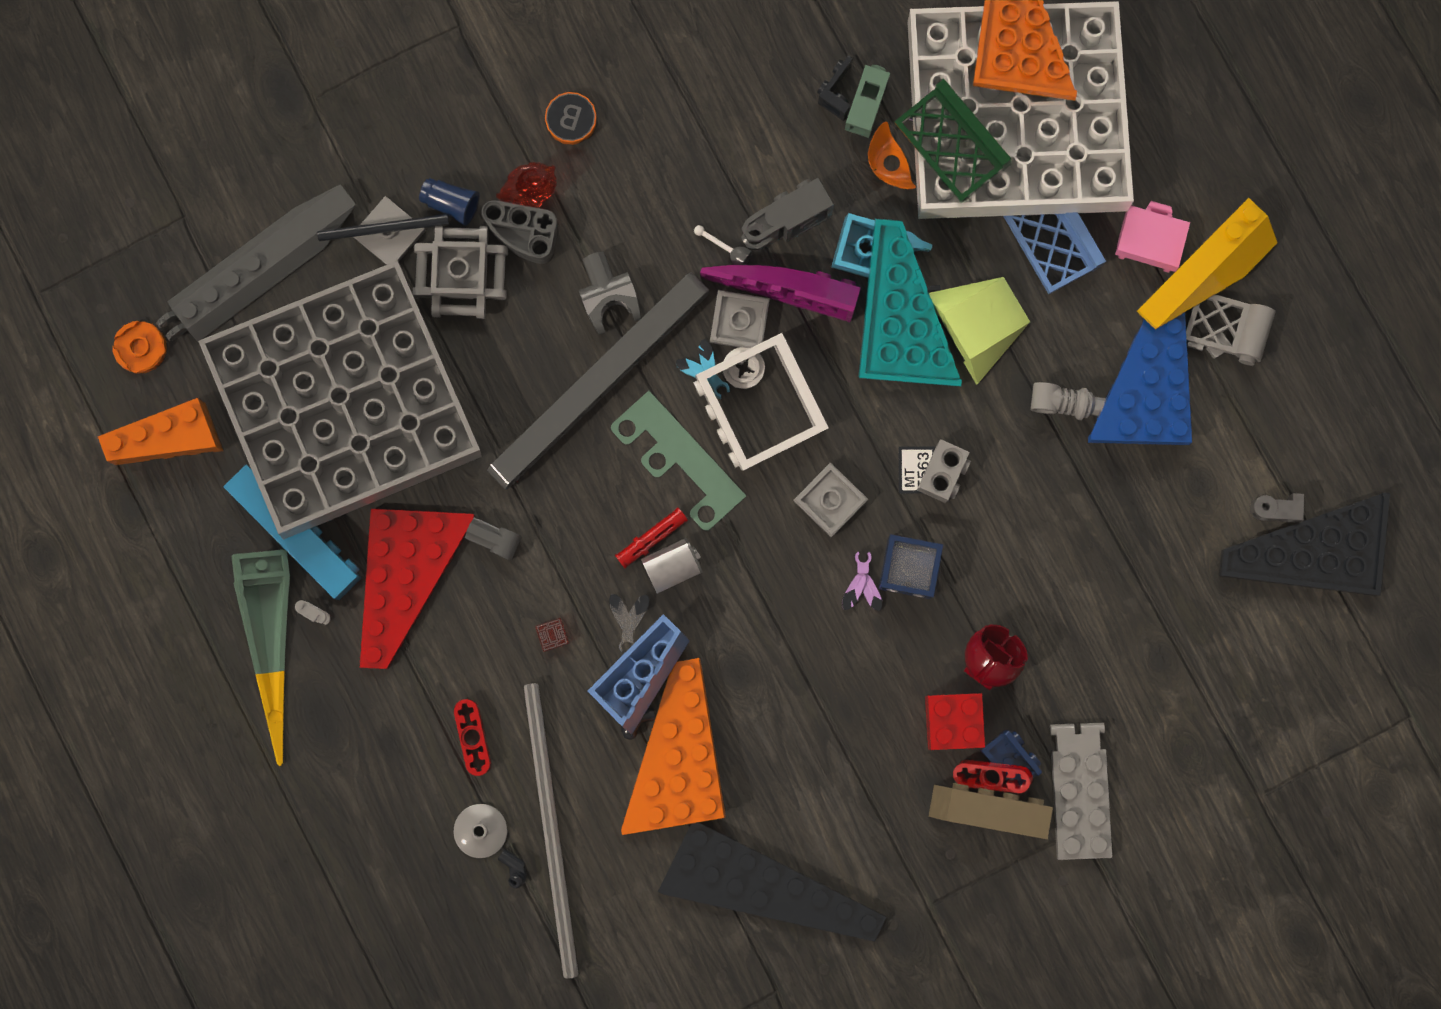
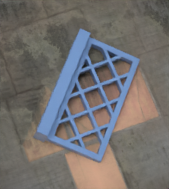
M1078 212L1055 214L1058 218L1056 227L1042 224L1044 214L1040 215L1039 222L1024 219L1025 215H1021V217L1014 215L1003 216L1048 294L1102 267L1106 262ZM1022 224L1037 227L1034 240L1023 237L1020 232ZM1040 228L1055 232L1051 245L1037 241ZM1058 233L1068 236L1071 240L1069 250L1055 246ZM1035 246L1050 250L1047 262L1035 258L1033 254ZM1053 251L1068 255L1065 267L1050 263ZM1071 256L1081 258L1086 268L1079 272L1068 269ZM1049 268L1063 272L1061 281L1053 286L1046 277ZM1066 273L1071 274V276L1065 279Z

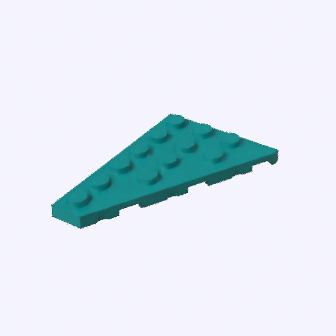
M875 219L859 378L961 386L962 380L955 366L903 221Z

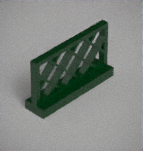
M942 79L935 85L936 88L894 122L962 203L1000 171H1004L1011 166V158L945 79ZM936 98L942 105L941 115L927 114L926 104ZM945 109L950 115H944ZM910 117L921 118L920 132L909 131L903 123ZM925 118L940 119L939 133L923 132ZM955 120L959 125L958 135L942 133L943 121ZM961 129H962L967 135H961ZM914 136H919V142L915 139ZM923 137L938 138L937 151H925L922 147ZM941 139H957L956 153L940 152ZM960 140H972L975 144V153H959ZM978 149L983 153V155H978ZM930 156H936V162ZM939 157L955 158L954 171H942L939 167ZM958 158L974 159L972 173L957 172ZM977 159L988 160L994 168L987 174L976 173ZM947 176H953L952 182ZM956 176L972 178L971 187L963 194L955 187ZM975 178H981L975 183Z

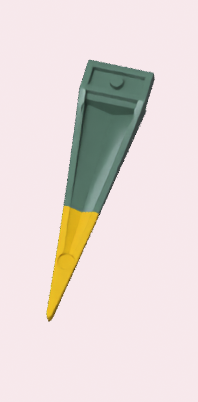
M284 549L233 554L231 556L235 581L233 584L276 762L281 766L283 763L284 670L290 580L287 551Z

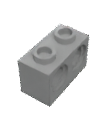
M940 439L917 491L944 503L949 500V497L954 499L960 487V484L956 483L960 473L965 475L971 461L967 459L970 452ZM947 454L954 455L957 458V465L954 467L947 466L944 462V456ZM934 479H944L947 483L946 490L939 491L935 489L933 485Z

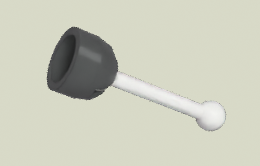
M698 225L694 229L696 235H702L728 251L734 265H747L753 252L748 248L739 246L733 249L707 233L703 226Z

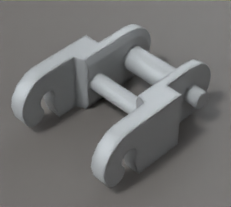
M300 600L295 604V610L313 622L327 625L331 620L327 612L309 602Z

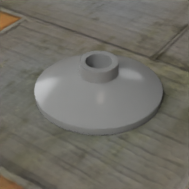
M487 804L469 806L459 814L455 821L454 838L456 844L461 851L471 857L486 858L492 856L502 848L507 838V823L504 816L496 808ZM477 826H481L484 829V834L481 837L475 834Z

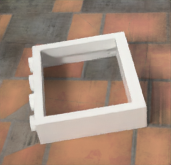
M782 333L695 375L697 381L693 383L699 396L704 395L709 404L705 408L710 419H716L720 426L717 433L722 443L728 442L732 450L728 455L735 468L739 466L741 470H745L828 429ZM774 346L813 427L746 459L707 378Z

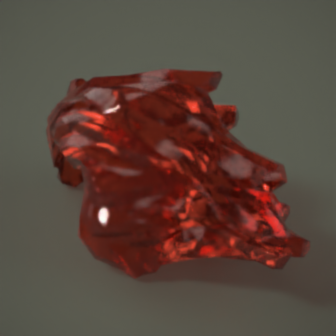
M530 162L527 165L518 166L508 175L507 182L501 188V193L496 194V198L502 202L540 208L551 197L552 193L555 192V187L557 186L556 167L553 165L547 166L540 162Z

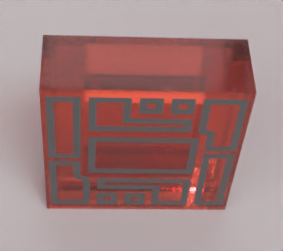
M561 618L535 626L543 652L569 644Z

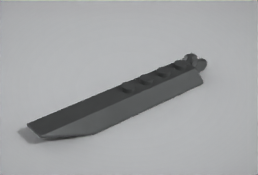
M340 184L293 208L167 301L173 311L167 312L160 317L156 324L159 328H164L179 318L182 324L175 326L167 333L166 337L169 341H173L186 331H189L197 342L204 339L323 251L331 240L319 242L317 231L340 228L356 204Z

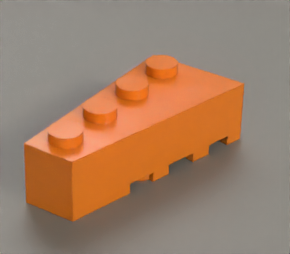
M199 398L98 436L106 461L114 465L223 451L207 405Z

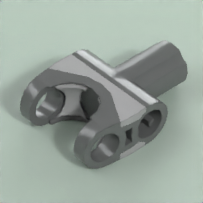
M604 251L596 252L583 258L582 261L592 285L578 291L587 315L598 335L605 333L603 315L607 308L611 306H623L629 313H632L634 321L640 320L641 315L636 292L628 272L614 277Z

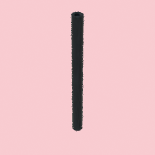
M448 214L322 230L317 231L320 242L448 225L449 216Z

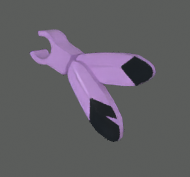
M857 552L855 554V561L857 562V573L859 574L854 577L842 599V607L844 610L853 607L863 591L869 605L874 610L880 611L882 599L873 580L868 575L871 554L868 552V560L862 563L858 559L860 553Z

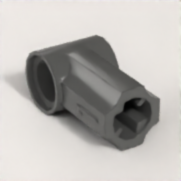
M473 518L469 524L465 539L488 548L490 552L512 561L522 536L502 527L499 529L476 518Z

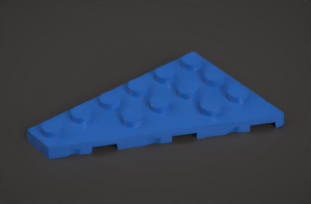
M1185 312L1156 330L1145 319L1143 320L1120 367L1119 374L1106 397L1093 430L1088 436V443L1189 445L1192 443Z

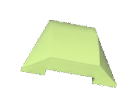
M1004 277L929 293L937 317H940L965 360L963 363L976 385L1030 323Z

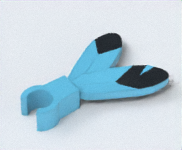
M701 340L699 345L701 365L688 359L676 360L677 367L683 373L696 378L695 375L715 366L711 345L707 340ZM716 374L707 378L717 398L721 399V394L717 393V389L720 386L725 387L727 392H730L728 384L722 382Z

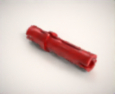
M677 507L676 510L642 536L633 538L634 542L616 554L615 557L626 569L627 566L643 554L645 556L649 554V549L683 523L687 522L688 519Z

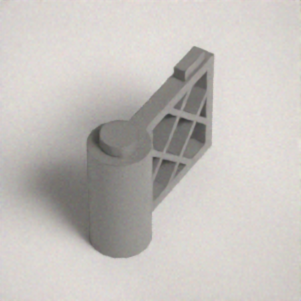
M1213 295L1206 299L1213 301L1217 310L1206 316L1202 313L1199 305L1193 307L1186 329L1187 347L1200 351L1203 350V347L1220 350L1237 356L1239 362L1245 365L1253 366L1255 362H1261L1275 316L1274 309L1260 304L1244 303L1219 295ZM1230 307L1243 309L1241 317L1232 323L1229 322L1224 313V310ZM1197 313H1198L1199 316H1200V319H1198V320L1195 321L1196 315H1197ZM1220 313L1226 326L1213 332L1207 319ZM1201 322L1204 323L1210 333L1203 338L1190 336L1192 328ZM1238 324L1237 330H1236V332H1235V330L1233 329V326H1235V325ZM1229 329L1234 338L1232 346L1220 344L1216 335ZM1213 337L1215 342L1208 341L1207 339Z

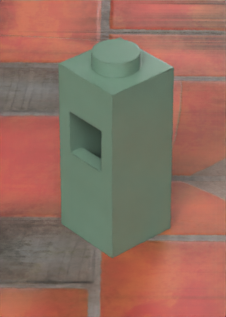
M865 65L846 121V131L867 138L870 137L890 73L886 72L885 68L878 65Z

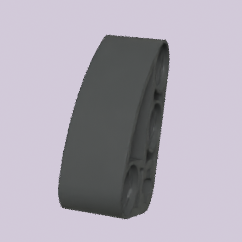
M496 200L488 201L483 205L482 216L486 225L502 245L508 247L509 251L523 259L539 264H545L552 259L558 234V222L551 211ZM493 210L501 211V216L496 220L488 218L489 213ZM525 215L527 220L524 224L517 225L514 223L515 217ZM546 220H549L551 225H547L546 229H543L541 224H545ZM540 244L548 247L547 251L542 255L534 253L535 248Z

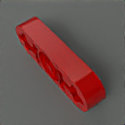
M463 699L455 705L454 716L466 769L470 774L481 776L489 771L491 759L480 710L473 700ZM464 704H467L468 707H473L474 712L470 713L471 722L477 720V726L470 725L464 729L462 728V723H467L466 716L460 715V710L464 709ZM469 730H476L480 735V740L476 745H469L465 740V735ZM482 746L483 752H478L480 760H485V765L481 767L482 771H478L476 767L472 768L471 763L475 761L474 753L468 755L467 750L478 749Z
M963 760L953 771L955 782L967 785L969 788L1023 793L1030 787L1033 781L1031 771L1024 766ZM964 768H968V773L977 774L979 769H981L980 776L971 775L968 779L961 772ZM995 770L1000 776V781L997 783L988 781L986 771ZM1006 772H1008L1007 778H1015L1017 774H1021V779L1026 780L1022 785H1018L1016 779H1009L1004 784Z

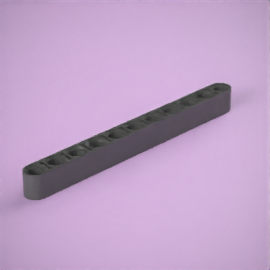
M692 272L688 273L489 466L487 472L505 490L510 488L706 298L710 290Z

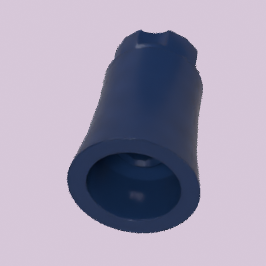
M431 178L424 181L419 194L420 202L428 204V207L444 214H448V216L465 226L472 221L480 200V193L478 191L464 189Z

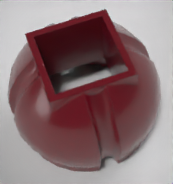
M995 624L984 626L981 630L976 631L967 643L965 649L966 668L964 672L988 690L992 687L1008 685L1015 681L1024 669L1025 663L1028 660L1026 647L1017 635L1009 636V629Z

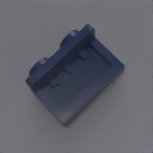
M1004 730L990 741L985 748L981 749V752L989 762L1024 766L1031 771L1033 778L1042 773L1039 769V766L1042 765L1032 752L1027 754L1022 747L1025 744L1015 731L1011 733L1009 730ZM1006 772V783L1009 779H1016L1018 785H1022L1026 781L1021 779V774H1017L1015 778H1007L1008 772Z

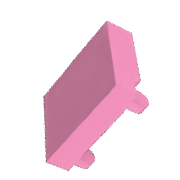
M1154 201L1149 203L1146 210L1131 206L1124 216L1115 255H1118L1119 259L1124 260V258L1163 268V271L1167 273L1170 271L1176 272L1179 268L1190 222L1173 218L1171 206Z

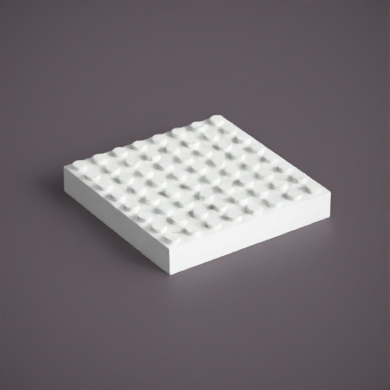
M1119 1L1043 4L1044 9L1048 12L1053 33L1057 36L1063 52L1064 62L1070 71L1069 75L1074 89L1077 90L1075 101L973 86L984 6L910 9L908 39L912 107L934 90L936 84L945 79L1011 158V166L1004 171H1000L961 203L915 148L918 219L1066 214L1072 212H1123L1129 210L1134 199ZM934 98L926 104V113L941 115V103ZM945 109L944 115H950ZM913 117V129L920 132L921 118ZM925 118L923 132L939 133L940 119ZM944 120L942 133L958 135L959 125L955 120ZM961 129V135H967V134ZM914 136L915 139L919 142V136ZM923 137L922 147L925 151H937L938 138ZM942 138L940 152L956 153L957 139ZM960 140L959 153L974 154L975 144L972 140ZM978 149V155H983V153ZM930 156L936 162V156ZM940 156V169L942 171H954L955 158ZM958 158L957 172L972 173L974 159ZM977 159L976 173L987 174L994 168L988 160ZM947 176L952 182L953 176ZM956 176L955 187L961 194L971 187L972 178ZM975 178V183L981 178Z

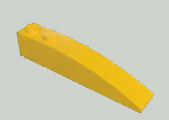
M1248 198L1137 312L1156 330L1192 307L1204 302L1209 297L1221 292L1226 287L1243 279L1277 244L1268 215Z

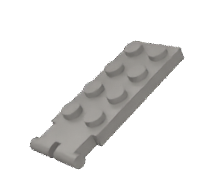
M1104 722L1080 723V734H1075L1074 724L1050 725V735H1055L1056 751H1051L1058 860L1112 858L1106 749H1101L1100 733H1105Z

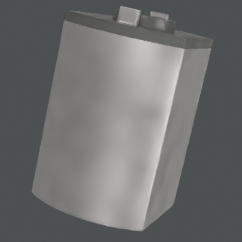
M687 538L641 559L656 593L662 592L703 572L699 564L701 557L694 546L691 547Z

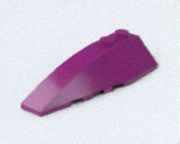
M726 265L703 267L700 272L701 279L847 322H851L861 287L856 286L854 281L841 279L840 282L831 279V275L817 271L816 274L783 267Z

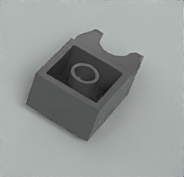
M819 178L813 181L811 179L802 181L796 186L797 189L789 194L785 191L774 198L775 202L750 216L742 227L743 235L741 239L746 248L749 250H760L784 238L785 242H788L830 219L834 204ZM757 230L761 234L759 236H752L749 233ZM749 242H760V243H759V244H756V245H753V244H751V243H749Z

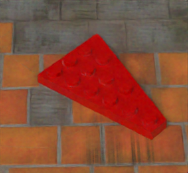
M371 509L360 668L388 669L394 656L404 643L405 637L412 625L415 624L426 601L433 593L437 582L454 557L455 551L461 545L469 524L475 518L474 514Z

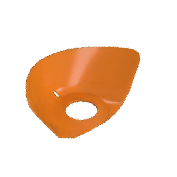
M885 121L876 130L869 146L868 159L871 169L879 179L887 184L903 189H915L916 186L912 182L907 159L891 135L888 122ZM894 155L898 157L900 166L897 170L888 171L884 167V159L887 156Z

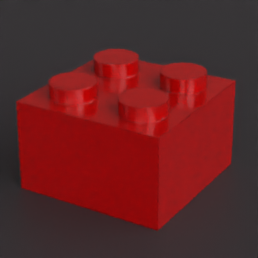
M982 693L925 696L928 750L985 748Z

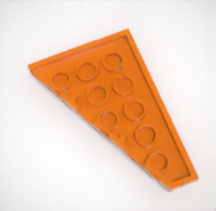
M1043 0L984 1L973 86L1075 101L1077 90L1074 89L1069 75L1070 71L1064 62L1063 52L1057 36L1053 33L1048 12L1043 6Z
M700 658L676 662L669 673L622 825V835L726 818Z

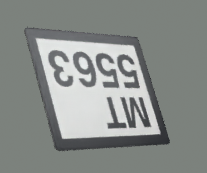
M899 447V493H922L917 491V488L935 447ZM935 478L934 481H933V485H934L935 489H936V478Z

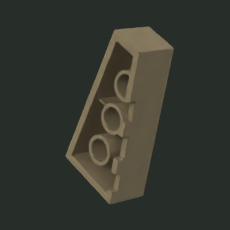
M953 783L952 788L934 785L928 817L1048 839L1053 807L1045 806L1042 799L1028 797V801L1023 802L1019 801V795L1003 792V797L994 796V790L978 788L977 793L970 792L969 786Z

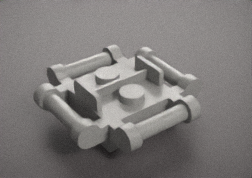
M444 225L435 226L433 243H416L414 245V253L417 254L416 282L412 295L417 298L432 297V317L466 315L485 319L486 299H506L507 291L504 290L505 256H508V247L504 245H488V226H480V228H445ZM444 238L479 239V242L444 241ZM432 253L431 287H426L427 254ZM487 255H495L494 289H486ZM441 297L449 299L477 298L476 305H441Z

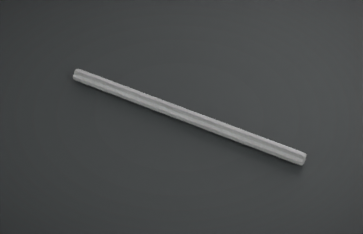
M532 683L524 685L563 977L569 979L578 976V968L539 685Z

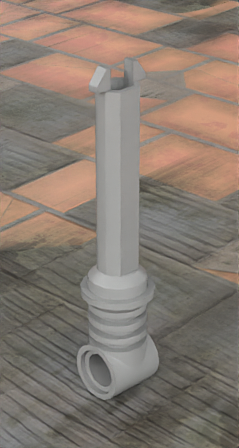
M1038 382L1033 385L1030 410L1044 414H1055L1057 412L1059 414L1064 413L1065 415L1071 414L1077 420H1082L1090 415L1098 416L1106 398L1094 397L1092 392H1088L1087 388L1074 391L1073 389L1067 390V388L1061 389L1056 384Z

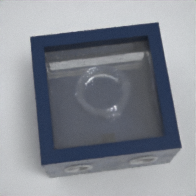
M890 534L887 540L878 589L932 599L934 597L943 544Z

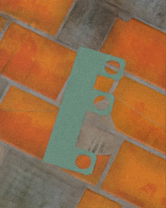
M650 391L646 392L612 423V432L624 444L632 443L645 430L658 442L641 458L643 466L654 477L662 476L677 463L706 494L690 511L691 518L703 530L711 529L746 497L743 491ZM624 420L632 421L636 427L634 434L629 437H625L619 432V425ZM661 453L664 455L666 464L662 469L656 470L649 465V458L652 454ZM703 506H710L715 512L714 519L708 523L702 522L698 518V511Z

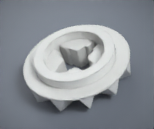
M736 348L727 354L724 361L750 348ZM759 353L748 358V368L752 372H745L739 378V369L734 365L723 371L726 381L735 388L747 389L756 386L762 379L765 370L764 361ZM744 360V361H742V362H740V363H738V364H739V365H742L744 362H746V360Z

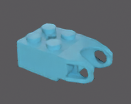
M850 213L847 214L831 268L869 278L875 220ZM906 231L913 251L929 252L932 249V244L922 241L912 232ZM866 242L868 243L867 247L871 248V251L863 253L859 246Z

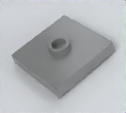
M385 196L360 225L412 218ZM417 228L353 238L387 265L397 260L399 262L426 230L425 228Z
M718 290L710 343L752 348L762 343L770 298Z
M829 463L793 501L832 537L868 501V498L834 465Z

